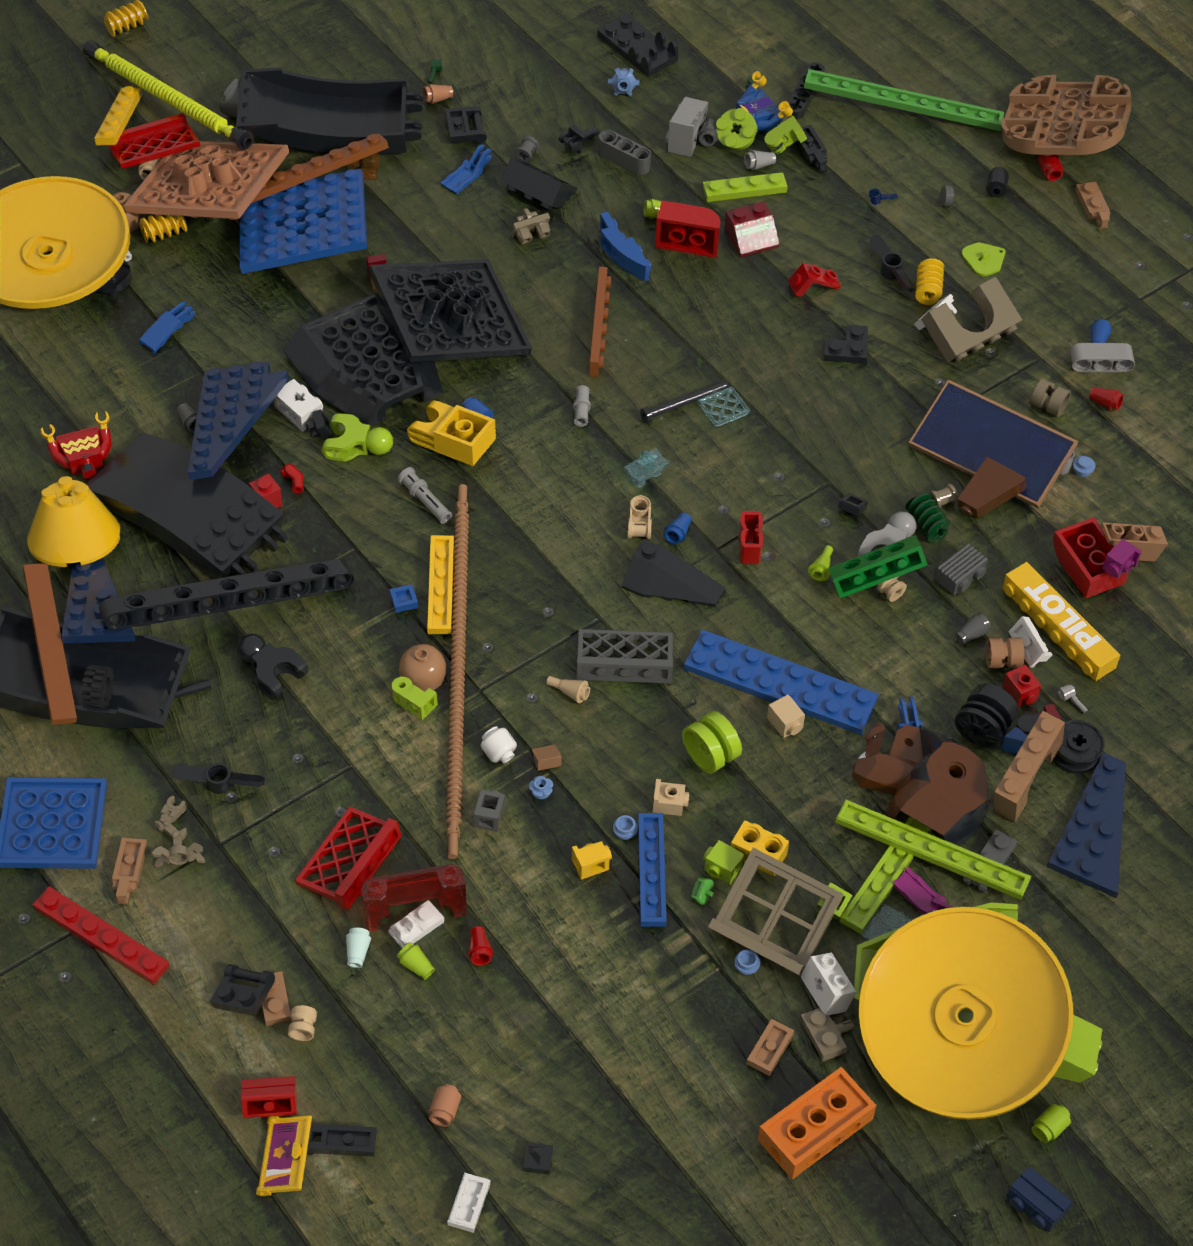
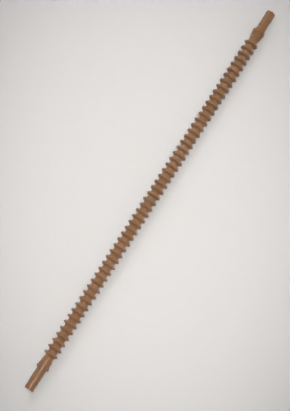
M465 484L458 486L457 513L455 514L456 530L454 532L453 632L451 634L452 666L450 668V675L452 677L450 678L449 770L447 772L449 775L447 777L449 781L447 786L449 788L447 789L448 806L446 808L448 811L446 823L449 825L446 833L449 859H457L460 812L462 810L461 775L463 772L461 769L463 768L462 734L464 732L462 728L464 727L463 699L465 696L463 693L465 691L464 659L466 652L464 648L466 647L465 615L467 613L466 577L468 575L467 545L469 533L467 486Z

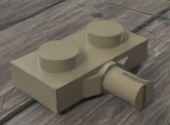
M820 1008L801 1014L800 1021L822 1061L847 1053V1046L841 1037V1033L854 1029L851 1019L836 1024L830 1015L826 1016Z

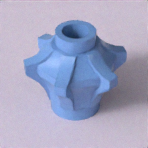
M616 68L614 76L608 79V84H612L615 90L614 95L617 96L621 93L628 94L629 97L632 96V90L636 85H639V80L635 79L632 68L629 70L626 68Z

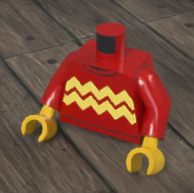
M98 412L95 415L101 429L95 426L56 436V440L53 438L55 433L53 425L49 424L52 432L49 435L45 434L43 428H41L40 434L42 438L48 441L47 447L53 461L64 469H69L73 475L82 473L85 479L93 478L96 475V470L103 467V460L108 457L112 448L110 428H107V424L110 421L108 413L106 412L107 417L104 421L99 420Z

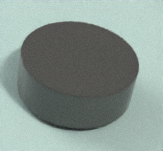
M943 185L940 193V203L942 206H951L954 200V189L952 186Z

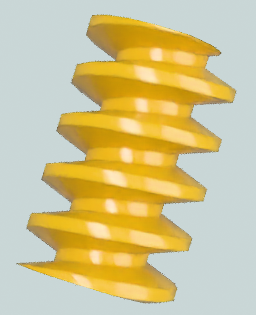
M135 0L133 4L128 3L126 6L119 7V9H113L112 12H106L104 23L110 35L115 37V30L122 34V27L129 31V24L136 28V21L139 25H143V18L146 21L149 19L142 2Z
M150 215L147 220L141 218L139 223L146 243H148V238L155 243L157 235L161 240H164V233L170 238L172 237V230L179 235V228L187 232L184 216L155 215L154 218Z
M926 259L918 265L915 297L921 304L935 305L942 296L944 264L938 259Z

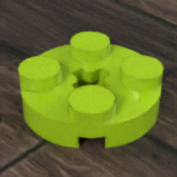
M743 108L731 109L725 112L716 122L719 141L725 147L734 150H743L753 143L758 129L753 116ZM735 125L742 126V128L739 129V134H736V132L732 133V130L734 129L733 127Z

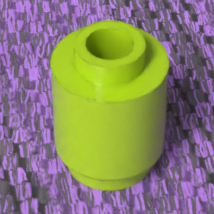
M1051 1104L1034 1121V1126L1032 1127L1033 1134L1043 1143L1054 1141L1071 1124L1069 1111L1063 1105Z

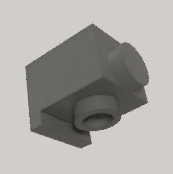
M481 789L474 811V827L499 831V824L505 807V794L495 790L486 791Z

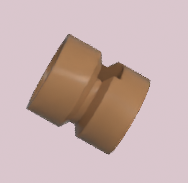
M1021 637L1007 638L1006 641H1003L1002 638H988L986 641L987 667L989 669H1000L1004 665L1008 668L1023 666V639Z

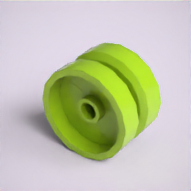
M717 711L709 712L699 722H694L682 730V738L688 754L697 766L706 773L713 774L721 769L725 762L730 763L742 754V745L736 730Z

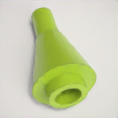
M829 545L825 546L822 554L808 568V573L814 580L826 581L830 577V557L833 548Z

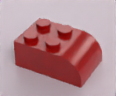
M662 200L657 215L655 248L717 258L720 233L719 216L711 209Z
M1095 517L1054 532L1053 542L1056 555L1085 599L1125 584L1128 573L1124 572L1117 579L1102 569L1106 555L1114 546L1108 543L1104 531Z

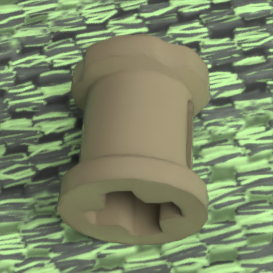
M947 484L945 488L938 491H929L932 496L931 499H934L937 503L936 505L940 508L947 503H956L958 501L957 491L952 484Z

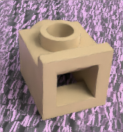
M656 779L653 813L682 816L683 807H688L690 792H685V785L665 783L661 782V779Z

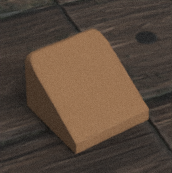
M555 744L532 749L538 771L561 766L562 757Z

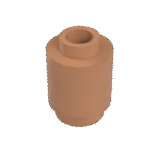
M445 1084L436 1088L429 1109V1120L433 1124L447 1127L450 1125V1122L454 1121L462 1097L456 1087Z

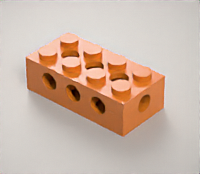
M840 1067L763 1123L759 1128L757 1140L788 1176L794 1179L872 1121L877 1105L848 1073Z

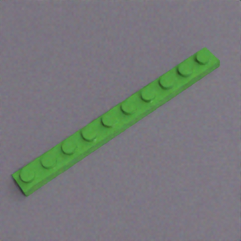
M808 69L804 88L997 131L1001 130V119L1004 116V112L811 69Z

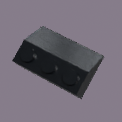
M510 158L501 179L502 182L507 184V189L514 192L520 190L524 192L523 196L532 201H535L536 198L541 201V206L550 210L552 207L561 208L578 189V187L527 162Z

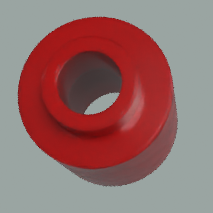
M1058 155L1039 156L1038 162L1045 178L1049 181H1056L1063 176V166Z

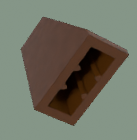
M986 457L958 497V507L966 516L970 517L972 515L978 519L1023 492L1027 487L1026 477Z

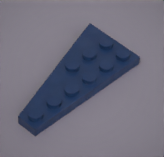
M103 558L85 565H81L80 562L73 563L62 630L63 644L135 641L132 627L117 630L108 629L100 614L99 605L104 600L119 597Z
M1103 752L1048 861L1047 867L1117 898L1126 762Z

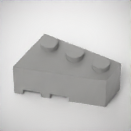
M685 97L681 104L678 105L675 114L669 122V131L666 134L665 143H668V152L688 157L692 156L698 141V133L707 119L708 102Z

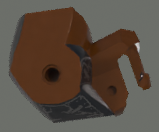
M884 723L872 725L864 738L867 741L864 752L853 766V779L862 787L893 794L887 806V817L895 819L901 810L944 835L945 840L952 844L961 846L977 832L988 811V781L985 765L981 758L952 738L927 729L922 725H919V727L904 725L903 728L897 730L890 755L881 754L879 750L885 732Z

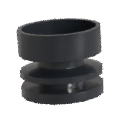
M983 683L974 687L967 698V702L962 705L961 710L955 716L954 722L957 730L969 742L980 747L993 748L1000 743L1007 728L1011 726L1017 717L1019 709L1016 701L1004 689L996 685Z

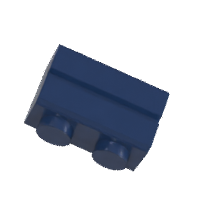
M1028 1167L1011 1185L1006 1196L1014 1209L1017 1211L1023 1210L1030 1216L1031 1222L1037 1228H1044L1048 1232H1051L1058 1222L1062 1220L1073 1201L1031 1167Z

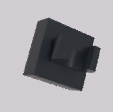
M320 409L313 412L314 420L306 423V429L308 432H311V437L317 438L321 435L324 440L333 438L330 421Z

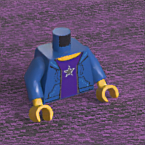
M756 71L752 75L754 83L748 86L738 100L736 109L743 108L753 116L757 123V132H769L780 125L783 117H790L793 110L787 101L781 102L779 107H777L762 89H757L758 86L762 87L766 84V78L764 75L761 77L760 72Z

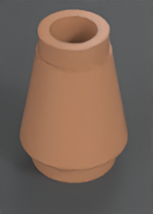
M427 84V86L422 88L423 100L425 103L433 104L452 98V86Z

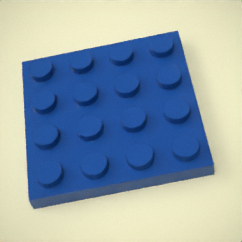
M7 777L0 821V868L97 869L108 785L107 779Z

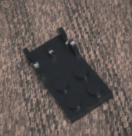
M628 13L597 29V36L647 77L678 61V46L675 40H672L667 46L664 31H659L655 36Z

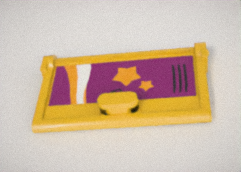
M312 1116L268 1117V1130L259 1186L256 1189L257 1195L270 1196L271 1193L301 1191Z

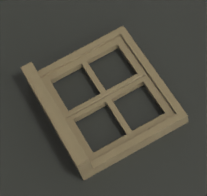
M752 848L716 919L712 918L708 927L801 976L844 894ZM759 866L788 880L775 905L746 891ZM796 885L825 899L813 925L784 911ZM743 896L772 910L760 935L731 921ZM781 915L810 929L797 955L768 940Z

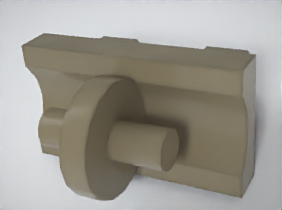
M527 208L521 210L522 216L516 217L517 222L513 223V230L511 231L512 237H517L522 245L532 241L531 232L534 231L537 232L538 237L541 239L548 237L550 234L548 224L550 216L548 213L537 216L536 211L530 213Z

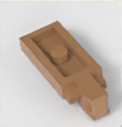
M1097 183L1077 184L1075 190L1088 218L1095 219L1100 229L1108 228L1110 210Z
M125 837L121 839L112 876L113 889L117 890V904L127 905L130 891H136L139 885L148 846L147 839Z

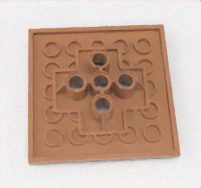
M200 141V147L163 157L124 204L125 212L137 215L154 214L156 216L172 215L174 217L191 216L193 218L239 219L288 155V145L253 143L248 149L240 150L235 143Z

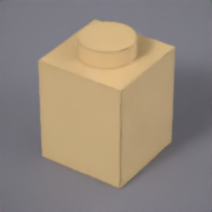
M789 694L769 704L767 719L783 739L789 735H795L802 730L805 714Z

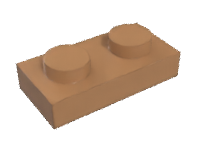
M282 971L274 973L275 982L262 1004L266 1026L292 1021Z
M771 1019L749 1055L746 1064L770 1076L794 1036L795 1030Z

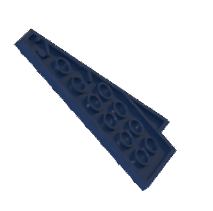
M269 361L254 362L241 366L233 365L221 369L212 368L204 371L188 468L190 480L214 476L289 381L288 371L270 373Z

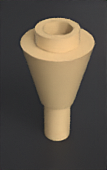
M549 676L547 679V685L560 689V691L577 703L586 700L590 694V687L586 680H561Z

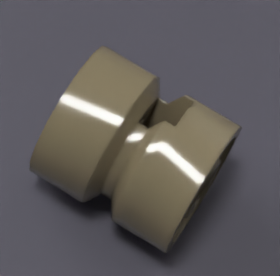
M1042 378L1034 389L1030 404L1040 409L1046 407L1047 412L1059 417L1069 402L1071 391L1061 386L1055 388L1054 383Z

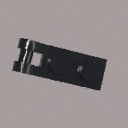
M311 1124L307 1155L333 1154L374 1157L377 1127ZM321 1136V1142L314 1141V1137Z

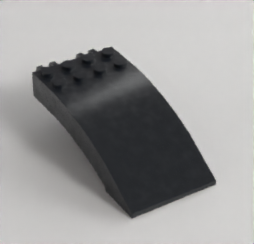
M282 67L241 70L236 128L249 130L254 136L280 145H288V147L321 153H329L331 150L341 149L348 146L351 142L361 141L371 134L379 133L387 140L389 148L375 153V155L407 153V141H415L422 138V131H420L423 126L422 122L408 120V113L422 111L423 104L421 102L423 101V94L420 92H408L406 78L368 81L336 80L283 71Z
M145 432L86 483L114 516L118 515L159 538L212 579L225 578L231 573L234 576L247 574L240 565L254 572L258 567L249 556L255 550L264 545L269 550L275 552L279 547L270 537L271 535L282 543L288 540L287 534L281 529L284 513L255 490L222 467L218 469L213 477L190 480L188 468L191 450Z
M3 606L0 614V707L51 720L31 614ZM59 623L62 638L63 623ZM146 633L144 636L135 635V641L63 644L77 716L76 723L72 724L105 728H164L191 647ZM90 665L110 667L113 670V694L111 693L112 699L109 701L107 709L83 706L81 702L83 699L81 698L83 693L81 690V686H83L82 680L85 678L84 673Z

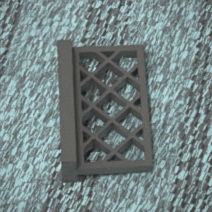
M579 629L577 680L672 683L673 633ZM583 638H594L596 641L588 644ZM617 639L620 642L613 646L608 640ZM641 640L643 643L636 646L631 641ZM658 640L668 641V643L662 647L658 646L655 642ZM600 645H603L608 650H606L603 653H600L595 648L599 647ZM627 646L631 651L624 654L619 649ZM649 646L655 652L648 655L642 650ZM590 652V653L593 654L595 657H583V656H585L586 654H588V653ZM614 653L619 658H609L608 656ZM637 654L643 659H636L632 657ZM661 655V656L664 657L666 660L655 659V658H657L658 656Z

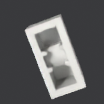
M295 379L286 383L274 398V406L302 432L306 430V423L314 420L313 412L323 408L321 400L311 395L308 389L303 384L300 385Z
M833 953L810 957L800 977L819 1008L826 1016L846 1012L856 994V990Z

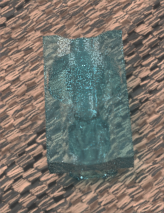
M657 448L650 452L644 450L640 453V458L624 467V471L630 476L631 482L634 485L641 487L647 479L661 475L663 470L670 466V461L665 459Z

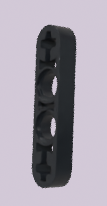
M813 62L807 66L788 101L793 110L791 116H794L795 119H800L804 116L816 91L804 88L808 69L824 72L825 67L821 63ZM799 95H804V96H806L807 98L802 99V98H799V97H797V96H799Z

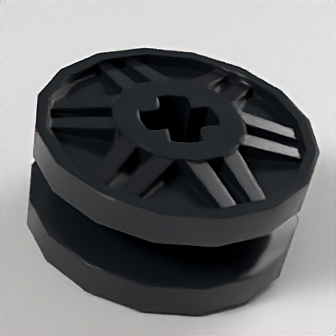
M1069 720L1065 722L1063 742L1053 761L1064 771L1073 774H1084L1093 770L1097 766L1105 746L1103 735L1098 728L1083 720Z

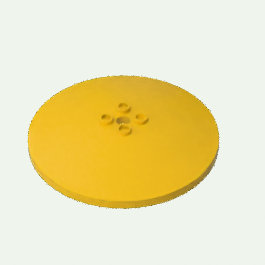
M51 176L33 178L1 189L0 304L27 309L56 307L79 300L109 281L124 262L130 245V228L120 203L103 188L88 181L71 177ZM49 251L52 252L51 254L43 255V254H45V253H47V252H49Z
M954 907L922 915L902 926L885 941L872 959L862 983L859 999V1020L863 1042L874 1067L885 1082L902 1098L927 1112L939 1116L968 1120L984 1119L1012 1111L1035 1097L1054 1077L1063 1062L1070 1043L1073 1027V1002L1068 980L1057 957L1048 945L1031 929L1017 920L995 911L976 907ZM961 1010H970L973 1013V1019L968 1023L961 1022L958 1018Z

